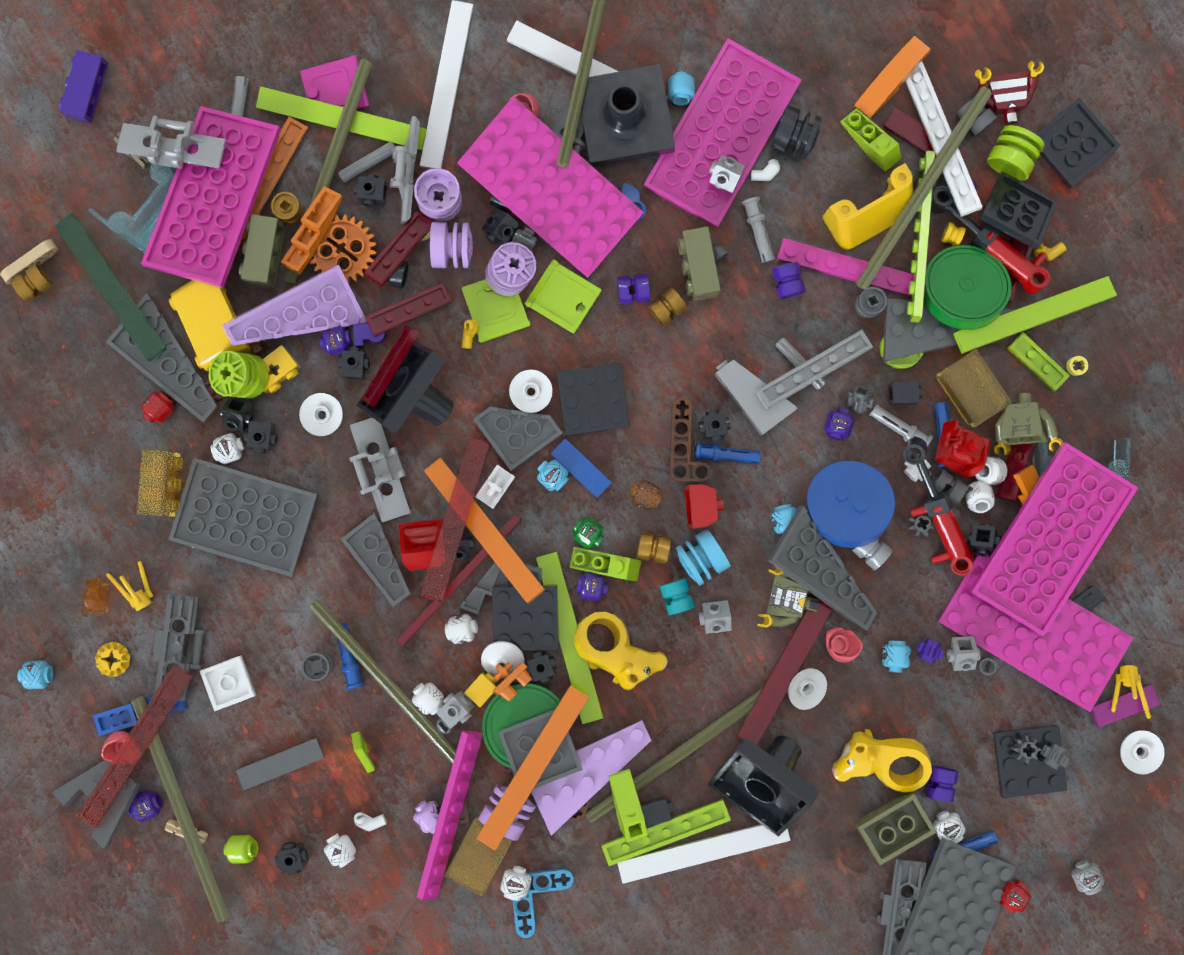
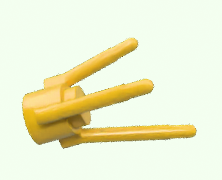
M138 561V566L145 592L142 589L134 592L124 576H120L119 578L130 593L129 595L110 573L106 574L108 579L136 611L152 604L150 598L153 597L142 561Z
M1133 665L1120 667V674H1116L1111 711H1116L1121 682H1123L1124 686L1131 687L1134 699L1138 698V688L1146 717L1150 719L1151 715L1141 684V676L1138 674V667Z

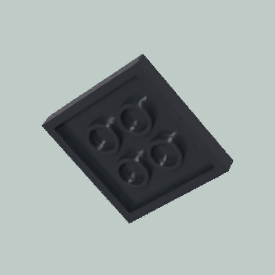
M1080 97L1036 133L1045 143L1043 151L1040 152L1041 156L1069 188H1072L1121 147Z
M1001 171L979 219L1037 250L1041 245L1058 201Z
M620 363L557 372L566 436L629 427Z
M513 585L492 586L494 642H510L519 647L521 651L559 650L558 585H542L545 591L529 604L526 603Z
M1059 725L993 732L1002 798L1068 791L1064 767L1059 766L1058 770L1043 763L1044 756L1040 754L1041 751H1037V760L1031 758L1029 763H1025L1023 757L1019 760L1016 759L1015 755L1017 752L1011 749L1016 744L1014 739L1021 740L1023 735H1027L1029 741L1032 738L1037 739L1035 745L1041 751L1044 745L1050 747L1052 743L1062 747ZM1029 746L1023 748V752L1029 750Z

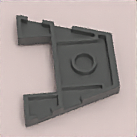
M495 562L462 602L460 608L478 614L485 595L492 596V586L512 585ZM524 562L542 585V568Z
M104 760L61 786L52 794L63 806L69 807L84 792L107 817L103 824L93 833L92 837L103 849L108 850L112 844L110 841L115 832H118L121 826L120 822L125 812H128L141 786L120 764L116 765L108 760Z

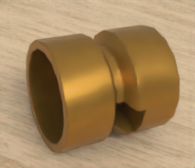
M281 192L273 197L271 202L272 212L282 223L296 225L301 221L300 219L304 215V207L292 193Z
M37 263L29 267L25 271V275L20 274L10 281L18 295L27 303L39 297V292L44 293L54 286L51 278Z
M672 287L661 295V299L656 298L647 305L653 317L662 327L671 323L674 320V315L679 316L688 309L683 299Z
M641 531L636 559L648 561L650 558H653L654 562L666 564L671 537L659 535L655 538L654 534Z

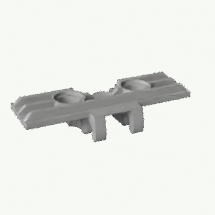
M154 115L150 127L123 123L116 151L118 153L147 157L150 163L182 169L183 163L220 168L226 139L193 134V121H174L161 119L160 116ZM159 127L184 131V134L177 135V139L166 138L162 136ZM151 138L150 147H146L145 141ZM191 145L198 146V151L194 154L187 153V149Z
M412 116L410 120L409 136L404 147H394L392 159H394L393 163H396L395 177L390 179V187L399 188L401 194V224L407 222L411 217L414 163L417 155L420 125L416 116Z
M374 418L351 424L350 428L359 454L349 459L354 464L362 488L360 491L361 495L372 492L382 523L411 513L400 482V478L405 477L406 474L402 468L397 447L389 449L382 425ZM371 443H377L380 448L379 452L373 455L369 454L368 446ZM368 458L373 467L376 485L372 487L369 485L362 459ZM385 483H389L393 487V492L388 496L383 495L381 492V487Z

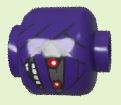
M336 326L323 330V336L319 337L321 349H325L329 355L341 354L342 350L348 351V347L352 346L351 333L345 327Z
M838 408L837 411H830L824 425V430L827 432L828 437L840 441L850 437L855 419L849 415V410Z
M585 572L583 576L579 575L576 592L579 593L581 599L598 602L601 600L602 595H607L609 583H605L604 575Z
M151 790L141 792L136 795L128 813L131 818H135L139 822L148 821L160 814L163 808L162 799L157 792L154 793Z

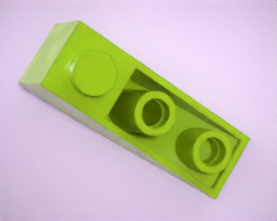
M857 108L840 121L868 157L885 172L902 159L899 143Z
M574 547L570 568L638 581L641 560Z
M630 769L608 775L619 828L627 843L648 836Z

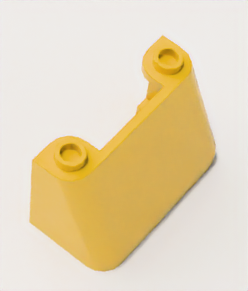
M906 163L892 171L890 177L886 180L888 188L882 194V197L867 206L857 210L851 201L841 200L828 208L822 219L840 248L844 250L853 249L894 224L913 194V178Z
M191 280L171 293L169 303L173 310H177L196 352L195 361L200 369L204 368L205 371L209 372L212 360L223 351L254 352L250 343L233 346L221 326L236 318L226 295V288Z

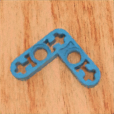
M555 868L526 872L533 876L534 888H529L528 895L521 898V900H527L530 907L522 911L517 906L519 901L513 900L516 932L520 937L528 938L535 932L536 923L532 893L570 888L574 881V875L570 869ZM562 873H565L566 877H570L566 884H563L562 880H555V885L552 886L551 874H555L554 879L561 878ZM541 875L546 876L549 880V883L544 887L539 886L536 882V879ZM523 916H527V924L532 926L528 932H524V928H520L523 926Z

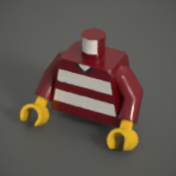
M1033 61L1029 62L1030 74H1028V71L991 76V70L985 67V74L981 76L980 70L975 71V76L980 79L978 91L984 86L989 88L992 93L985 107L987 109L990 108L995 115L1003 114L1005 125L1017 123V112L1022 111L1030 103L1039 79L1037 74H1040L1044 69L1041 61L1037 69H1033Z

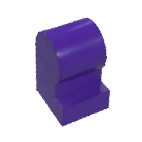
M353 324L354 346L357 348H364L365 342L368 341L380 344L386 339V332L374 337L368 324Z

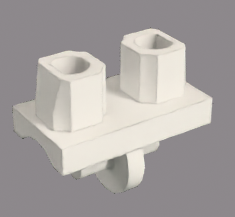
M497 465L475 497L494 509L515 476Z

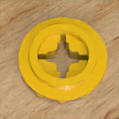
M117 642L104 644L98 649L95 656L96 667L101 671V674L109 677L123 674L130 664L129 651L124 645ZM113 653L114 658L120 661L113 663L111 666L110 661L105 660V658L110 657Z

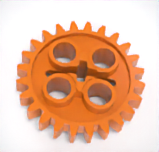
M344 214L342 220H340L338 215H335V221L331 222L324 238L312 256L314 259L309 262L311 265L317 264L314 271L316 273L323 272L335 265L340 266L342 260H349V267L342 270L348 284L350 278L358 282L357 275L364 278L365 274L363 271L367 270L368 264H372L374 261L371 256L377 255V252L372 250V248L377 247V244L370 242L375 236L373 234L367 235L370 228H363V221L356 224L354 216L349 221L346 214ZM344 230L345 236L340 240L335 239L336 232ZM327 238H331L338 245L344 247L350 254L358 258V261L355 262L345 253L340 252L327 241ZM355 243H362V249L359 252L352 251ZM326 247H331L332 254L324 257L322 255L323 250Z

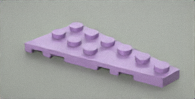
M335 265L221 326L234 346L265 339L322 331L336 326L345 327L367 322L340 266Z
M642 720L576 750L583 770L532 790V795L551 836L609 781L608 775L619 772L651 741Z

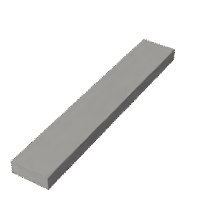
M860 330L757 389L755 393L764 408L768 410L871 350L873 346L864 331Z

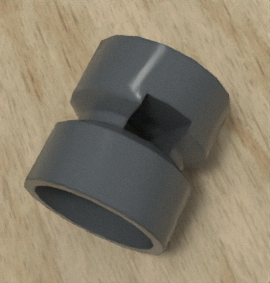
M973 99L957 112L960 118H962ZM983 107L970 130L976 136L998 117L990 108L985 109Z
M869 287L855 299V311L862 318H874L885 309L887 297L882 289Z
M941 469L932 479L937 492L943 491L946 484H949L946 490L952 502L951 508H954L960 502L968 489L967 484L959 479L953 480V475L945 469Z
M316 651L307 655L301 664L303 675L311 681H320L328 677L334 669V659L325 651Z

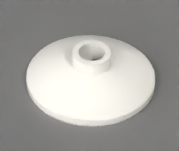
M525 370L517 374L512 380L509 389L510 398L513 404L521 411L529 413L538 412L549 404L552 397V385L543 373L537 370ZM529 388L535 389L533 396L527 394Z
M317 393L309 396L303 402L299 416L302 426L309 433L316 436H326L338 429L342 422L343 411L340 403L333 396ZM322 411L326 413L324 419L319 418V413Z
M497 641L489 644L483 650L481 656L483 668L493 676L498 672L495 668L497 664L504 667L509 662L513 666L508 671L510 674L520 663H524V655L519 647L506 641Z
M813 668L799 672L792 679L788 689V697L792 705L801 710L811 709L818 705L827 690V681L824 674Z
M1140 730L1130 733L1123 740L1120 755L1124 765L1132 772L1149 774L1157 770L1162 764L1164 747L1161 740L1155 734ZM1141 747L1142 753L1137 755L1136 751Z

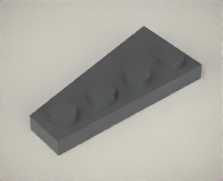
M373 513L341 538L344 545L393 607L411 594L376 513Z

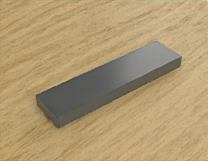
M316 737L239 768L236 772L243 790H247L325 758L319 739Z

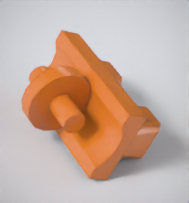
M509 662L504 667L500 664L495 666L498 672L493 678L497 682L502 677L505 678L493 690L496 695L500 694L504 699L510 701L517 692L509 684L516 679L524 687L532 679L525 670L527 666L523 662L510 674L508 671L513 666Z

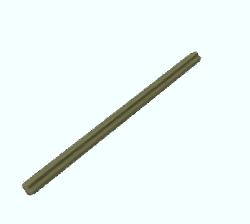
M593 0L557 158L558 167L567 168L569 166L606 0Z
M361 59L310 205L324 186L327 188L330 186L372 63L366 59ZM287 268L284 280L295 284L298 274Z
M983 86L979 89L858 278L856 284L859 288L866 290L992 95L989 88Z
M315 600L310 605V609L453 764L456 755L455 748L319 600ZM474 769L472 771L471 779L476 775V771Z
M762 689L633 779L636 792L748 714ZM609 795L586 812L585 816L590 823H593L615 807L613 795Z
M140 696L131 701L215 918L218 923L223 922L229 918L228 911L143 696Z

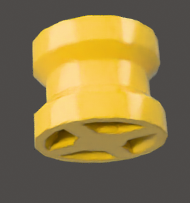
M949 222L942 234L941 242H949L952 246H958L963 239L966 228L962 226L958 228L954 223Z

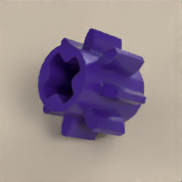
M926 638L925 643L919 641L916 651L920 652L918 658L934 664L936 659L941 661L945 651L940 650L941 643Z

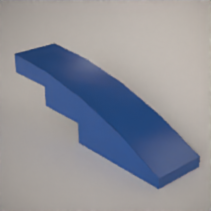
M154 696L145 699L152 719L187 708L186 701L154 698ZM132 703L93 715L99 736L139 724Z

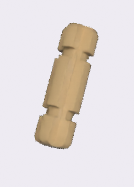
M168 820L165 830L170 833L175 832V835L184 838L178 821ZM196 829L201 845H203L207 840L208 834L201 830L198 832Z

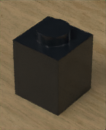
M918 381L892 382L888 384L889 405L917 404L920 402L919 399H922V387L919 386Z
M665 795L640 802L647 827L672 820L670 814L674 813L671 800L666 801Z

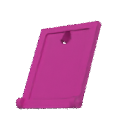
M357 55L300 71L306 97L344 108L359 65ZM365 86L357 109L370 107Z

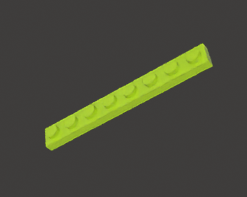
M926 151L924 158H920L919 171H922V178L935 160V151ZM922 178L918 179V185L921 182ZM932 188L917 210L919 212V219H915L914 232H917V240H913L912 252L916 253L915 260L911 262V273H914V281H910L909 294H912V302H908L907 315H911L910 322L917 323L921 320L923 311Z

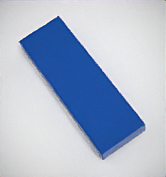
M566 439L551 453L596 498L612 483Z

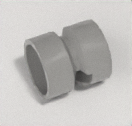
M879 539L868 545L852 548L851 551L859 558L865 557L867 565L876 570L888 559L893 549L884 542L879 543Z

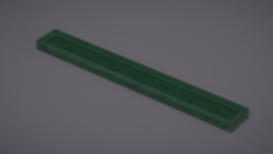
M71 213L57 223L55 228L147 361H152L167 350L75 215Z

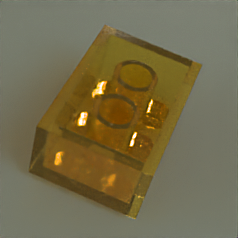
M977 349L970 351L935 374V377L970 428L977 427L1007 405L1013 403Z
M142 449L137 515L175 517L179 506L177 491H180L181 480L178 476L179 470L182 469L183 465L180 453Z
M477 813L444 876L483 897L513 840L503 837L495 851L477 840L476 838L484 827L478 819L480 814Z

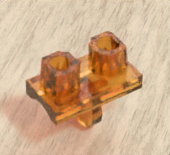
M99 578L86 580V592L82 599L83 607L81 614L83 618L94 614L96 617L106 614L109 610L107 602L110 590L109 584H102Z

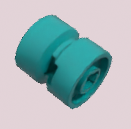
M686 578L659 586L663 598L667 599L665 606L668 615L684 612L695 607L692 596L687 594L689 587Z

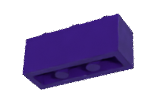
M77 50L76 55L72 57V69L70 76L65 81L66 90L64 97H61L59 102L60 112L66 117L92 123L108 62L102 56Z

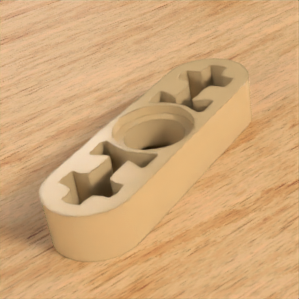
M51 239L45 240L3 269L0 275L6 284H11L10 281L20 274L25 275V271L35 263L41 265L58 252V248Z

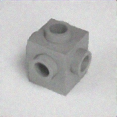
M722 155L719 161H714L709 173L712 176L709 182L719 189H725L733 193L745 165L738 163L732 157Z
M728 600L702 603L703 612L699 613L700 626L704 625L706 634L732 631Z
M974 636L952 637L950 649L947 650V660L952 663L954 671L976 669L977 661L980 660V650L977 648Z
M460 691L456 695L453 693L449 694L442 701L445 705L436 713L451 729L459 722L465 723L472 716L470 711L475 706L472 700Z

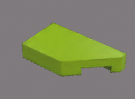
M358 731L352 733L354 752L367 773L375 771V765L369 757V749L364 738Z

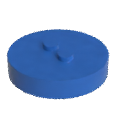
M841 461L822 469L812 480L806 498L807 514L815 522L821 536L827 539L829 543L846 548L862 547L879 539L887 530L895 509L894 493L887 479L875 468L856 461Z

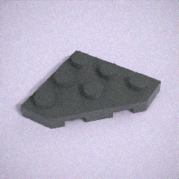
M490 406L473 419L510 471L517 468L563 434L549 415Z

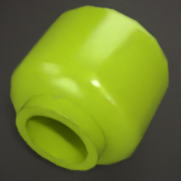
M233 835L224 845V855L232 864L250 863L258 854V843L251 835Z

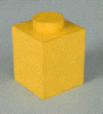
M482 672L464 694L481 707L494 693L493 690L498 686L496 684L497 681L491 673L485 674Z

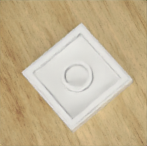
M242 655L200 671L214 711L256 696Z

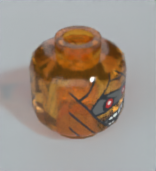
M642 479L638 484L634 482L629 491V494L632 495V504L646 511L652 508L656 509L663 495L660 493L658 485L646 479Z

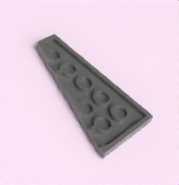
M146 293L106 343L199 420L206 423L219 406L152 297Z
M887 298L884 320L883 363L897 358H905L918 353H926L954 346L957 342L953 334L962 329L950 327L939 321L930 313L924 301L921 320L919 323L910 322L911 315H907L908 302H912V300ZM1004 309L1000 316L1012 312L1014 310Z
M799 506L767 561L861 630L867 631L877 615L876 610L865 594L859 590L852 575L848 574L844 568L845 565L828 540L821 536L815 522L808 516L806 508Z

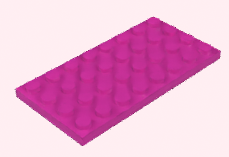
M727 38L673 133L675 152L660 155L643 187L718 228L802 79ZM722 155L732 157L738 163L745 165L733 193L725 189H719L709 182L712 176L709 173L713 162H718Z
M513 96L457 164L588 278L644 212L573 149L569 166L567 168L558 167L557 158L562 139Z
M200 106L194 122L193 134L226 139L220 168L183 163L182 169H176L141 264L147 268L224 288L281 133V128L277 125ZM189 146L187 149V153H196L198 151V146Z
M1062 442L969 591L1040 635L1045 636L1138 487L1068 443Z
M990 554L988 557L976 555L972 571L962 578L937 622L962 637L974 636L976 645L1084 710L1091 712L1134 637L1070 599L1066 601L1045 636L1040 635L969 591L991 557Z

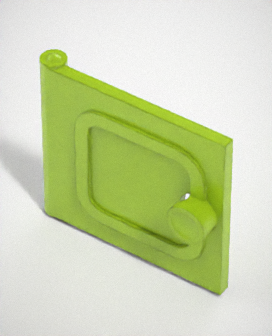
M553 259L524 304L526 307L532 308L575 334L602 292V289L563 267L557 260Z
M486 279L461 288L472 320L478 323L479 329L477 334L480 343L531 326L519 294L502 296L489 287Z

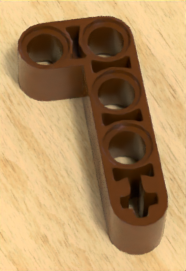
M679 397L672 404L670 477L677 482H705L712 473L710 466L702 462H690L692 403L685 397ZM680 402H683L684 406L688 408L683 412V418L688 417V420H675V416H680V409H676ZM678 423H682L687 427L685 434L680 435L675 431V426ZM680 444L686 448L684 456L676 455L674 451L676 445ZM676 466H682L685 469L684 477L678 478L674 475V468ZM697 467H704L707 474L705 478L701 479L696 476L695 470Z

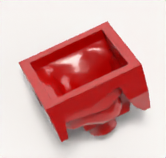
M958 420L944 422L935 461L966 479L975 476L985 468L991 440L959 426Z
M705 485L684 486L687 528L707 527L717 521L718 511L724 510L723 498H716V489Z
M442 519L398 524L403 564L410 571L441 567L445 560Z

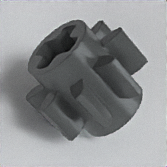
M526 226L524 231L521 229L517 230L512 243H520L532 252L538 238L534 236L535 231Z
M857 386L854 388V392L848 391L847 406H850L851 410L856 413H864L867 407L872 408L873 393H870V390L866 387Z
M928 513L907 518L911 522V526L907 529H913L915 531L914 536H919L920 532L924 536H928L927 531L935 529L931 526L933 519L927 517ZM920 520L925 522L922 527L917 526Z
M1023 735L1021 740L1014 739L1016 744L1011 749L1017 752L1015 755L1016 759L1019 760L1023 757L1025 763H1029L1031 758L1038 759L1036 754L1041 749L1035 745L1037 739L1032 738L1029 741L1027 735ZM1029 746V750L1023 752V748Z
M1052 743L1050 747L1044 745L1040 753L1044 756L1042 762L1058 770L1059 766L1065 768L1070 758L1065 756L1067 750L1055 743Z

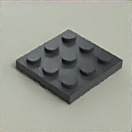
M556 708L498 730L514 776ZM569 731L533 789L583 770Z

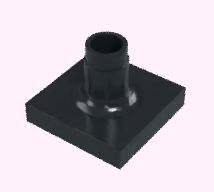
M660 64L588 77L581 114L590 165L592 167L675 152ZM620 103H631L634 105L626 111L615 107Z
M414 341L375 408L366 403L362 398L356 406L395 434L411 412L435 426L441 425L451 414L454 404L452 400L434 387L431 382L447 360L428 347Z
M777 736L766 751L745 737L707 784L778 837L814 803L820 792L793 772L802 754V750L794 740L786 736Z

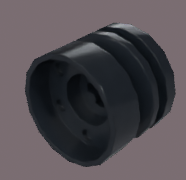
M787 105L771 148L784 153L789 144L793 145L792 156L795 157L798 149L801 148L800 159L805 160L807 155L813 150L818 138L821 117L816 115L813 124H810L811 113L808 112L802 121L799 120L800 109Z

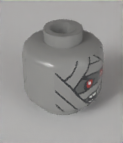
M1088 860L1076 863V868L1072 870L1071 875L1078 891L1086 895L1100 892L1105 881L1096 863H1089Z

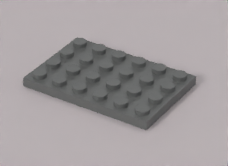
M193 458L168 540L294 577L319 494Z
M941 838L895 955H982L1001 907L999 903L1003 894L1002 889L1008 881H1011L1016 866Z

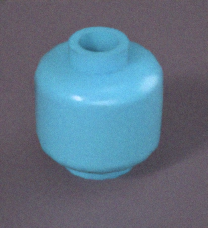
M677 72L672 75L667 81L669 100L678 106L687 105L695 96L694 78L685 72Z

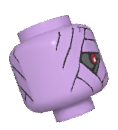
M424 800L415 807L416 812L413 819L424 833L430 832L434 834L441 809L435 801L426 802Z

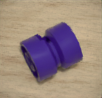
M799 262L784 264L772 269L774 281L779 284L776 287L779 299L794 297L806 292L804 281L799 279V276L802 274Z
M647 274L635 275L633 279L630 276L617 277L620 305L632 304L633 300H636L638 303L650 302ZM629 285H634L635 294H629Z
M931 765L932 774L929 778L931 783L927 784L925 796L939 801L954 802L956 790L953 788V785L957 784L959 771Z

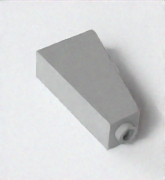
M725 360L716 367L718 370L715 373L716 378L760 436L797 409L794 404L785 399L766 410L755 393L757 389L763 387L766 383L735 360L729 363Z

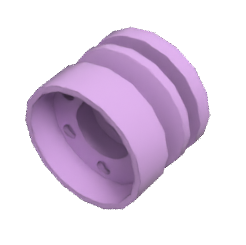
M435 168L423 172L417 179L414 191L421 213L435 222H448L459 214L462 207V195L459 183L452 173L441 168ZM436 198H443V201L440 202L439 200H436Z
M432 222L430 230L432 268H447L449 258H453L455 268H459L460 259H462L463 268H469L471 257L473 256V235L470 230V224L463 223L462 232H460L459 223L455 222L453 232H449L446 222Z
M509 242L501 245L494 252L485 269L489 287L502 296H514L521 293L535 274L536 260L533 253L520 243Z
M496 784L493 790L495 794H491L489 798L491 802L497 806L508 787ZM528 798L504 837L518 841L525 828L524 824L518 819L529 820L531 815L528 812H533L536 808V805ZM485 805L478 818L483 825L486 824L495 806Z

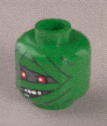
M581 517L572 530L574 533L573 539L586 549H590L593 545L598 547L604 539V536L601 535L604 528L591 517H586L585 519Z

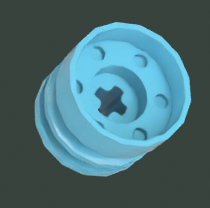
M707 528L694 535L697 546L694 547L688 540L685 541L689 549L686 553L681 545L675 547L682 566L690 578L696 581L699 586L704 584L700 576L701 573H704L708 580L712 579L709 568L712 567L720 574L731 567L725 554Z

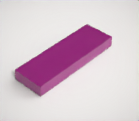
M1153 685L1142 686L1149 709L1160 705ZM1138 688L1137 699L1133 698L1132 690L1119 695L1115 712L1111 711L1113 698L1095 704L1091 712L1097 727L1108 725L1144 711Z

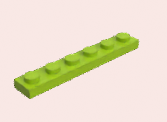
M722 798L672 817L670 821L646 827L648 835L646 837L627 843L624 836L603 843L601 846L607 863L611 866L731 821Z

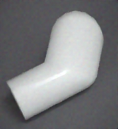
M771 159L763 170H751V181L772 180L780 171L779 161Z
M359 812L354 816L355 824L366 831H372L387 824L384 814L372 818Z

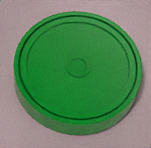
M958 245L946 248L933 257L926 269L923 301L935 318L950 327L962 330L983 328L1000 316L1009 301L1011 280L1005 266L993 255L979 247Z
M528 682L524 687L519 683L510 685L517 694L510 701L504 699L500 694L495 695L489 702L483 716L482 734L488 751L499 763L510 769L512 768L498 730L553 710L561 702L560 698L553 691L537 683Z

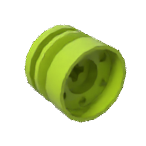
M1007 125L1002 129L1001 135L997 139L998 145L992 148L987 158V164L998 173L1003 171L1020 181L1027 180L1035 166L1033 161L1040 157V152L1043 151L1045 143L1039 136L1025 128Z
M223 351L217 354L210 364L209 381L215 392L222 396L255 398L266 388L268 369L262 358L255 354Z

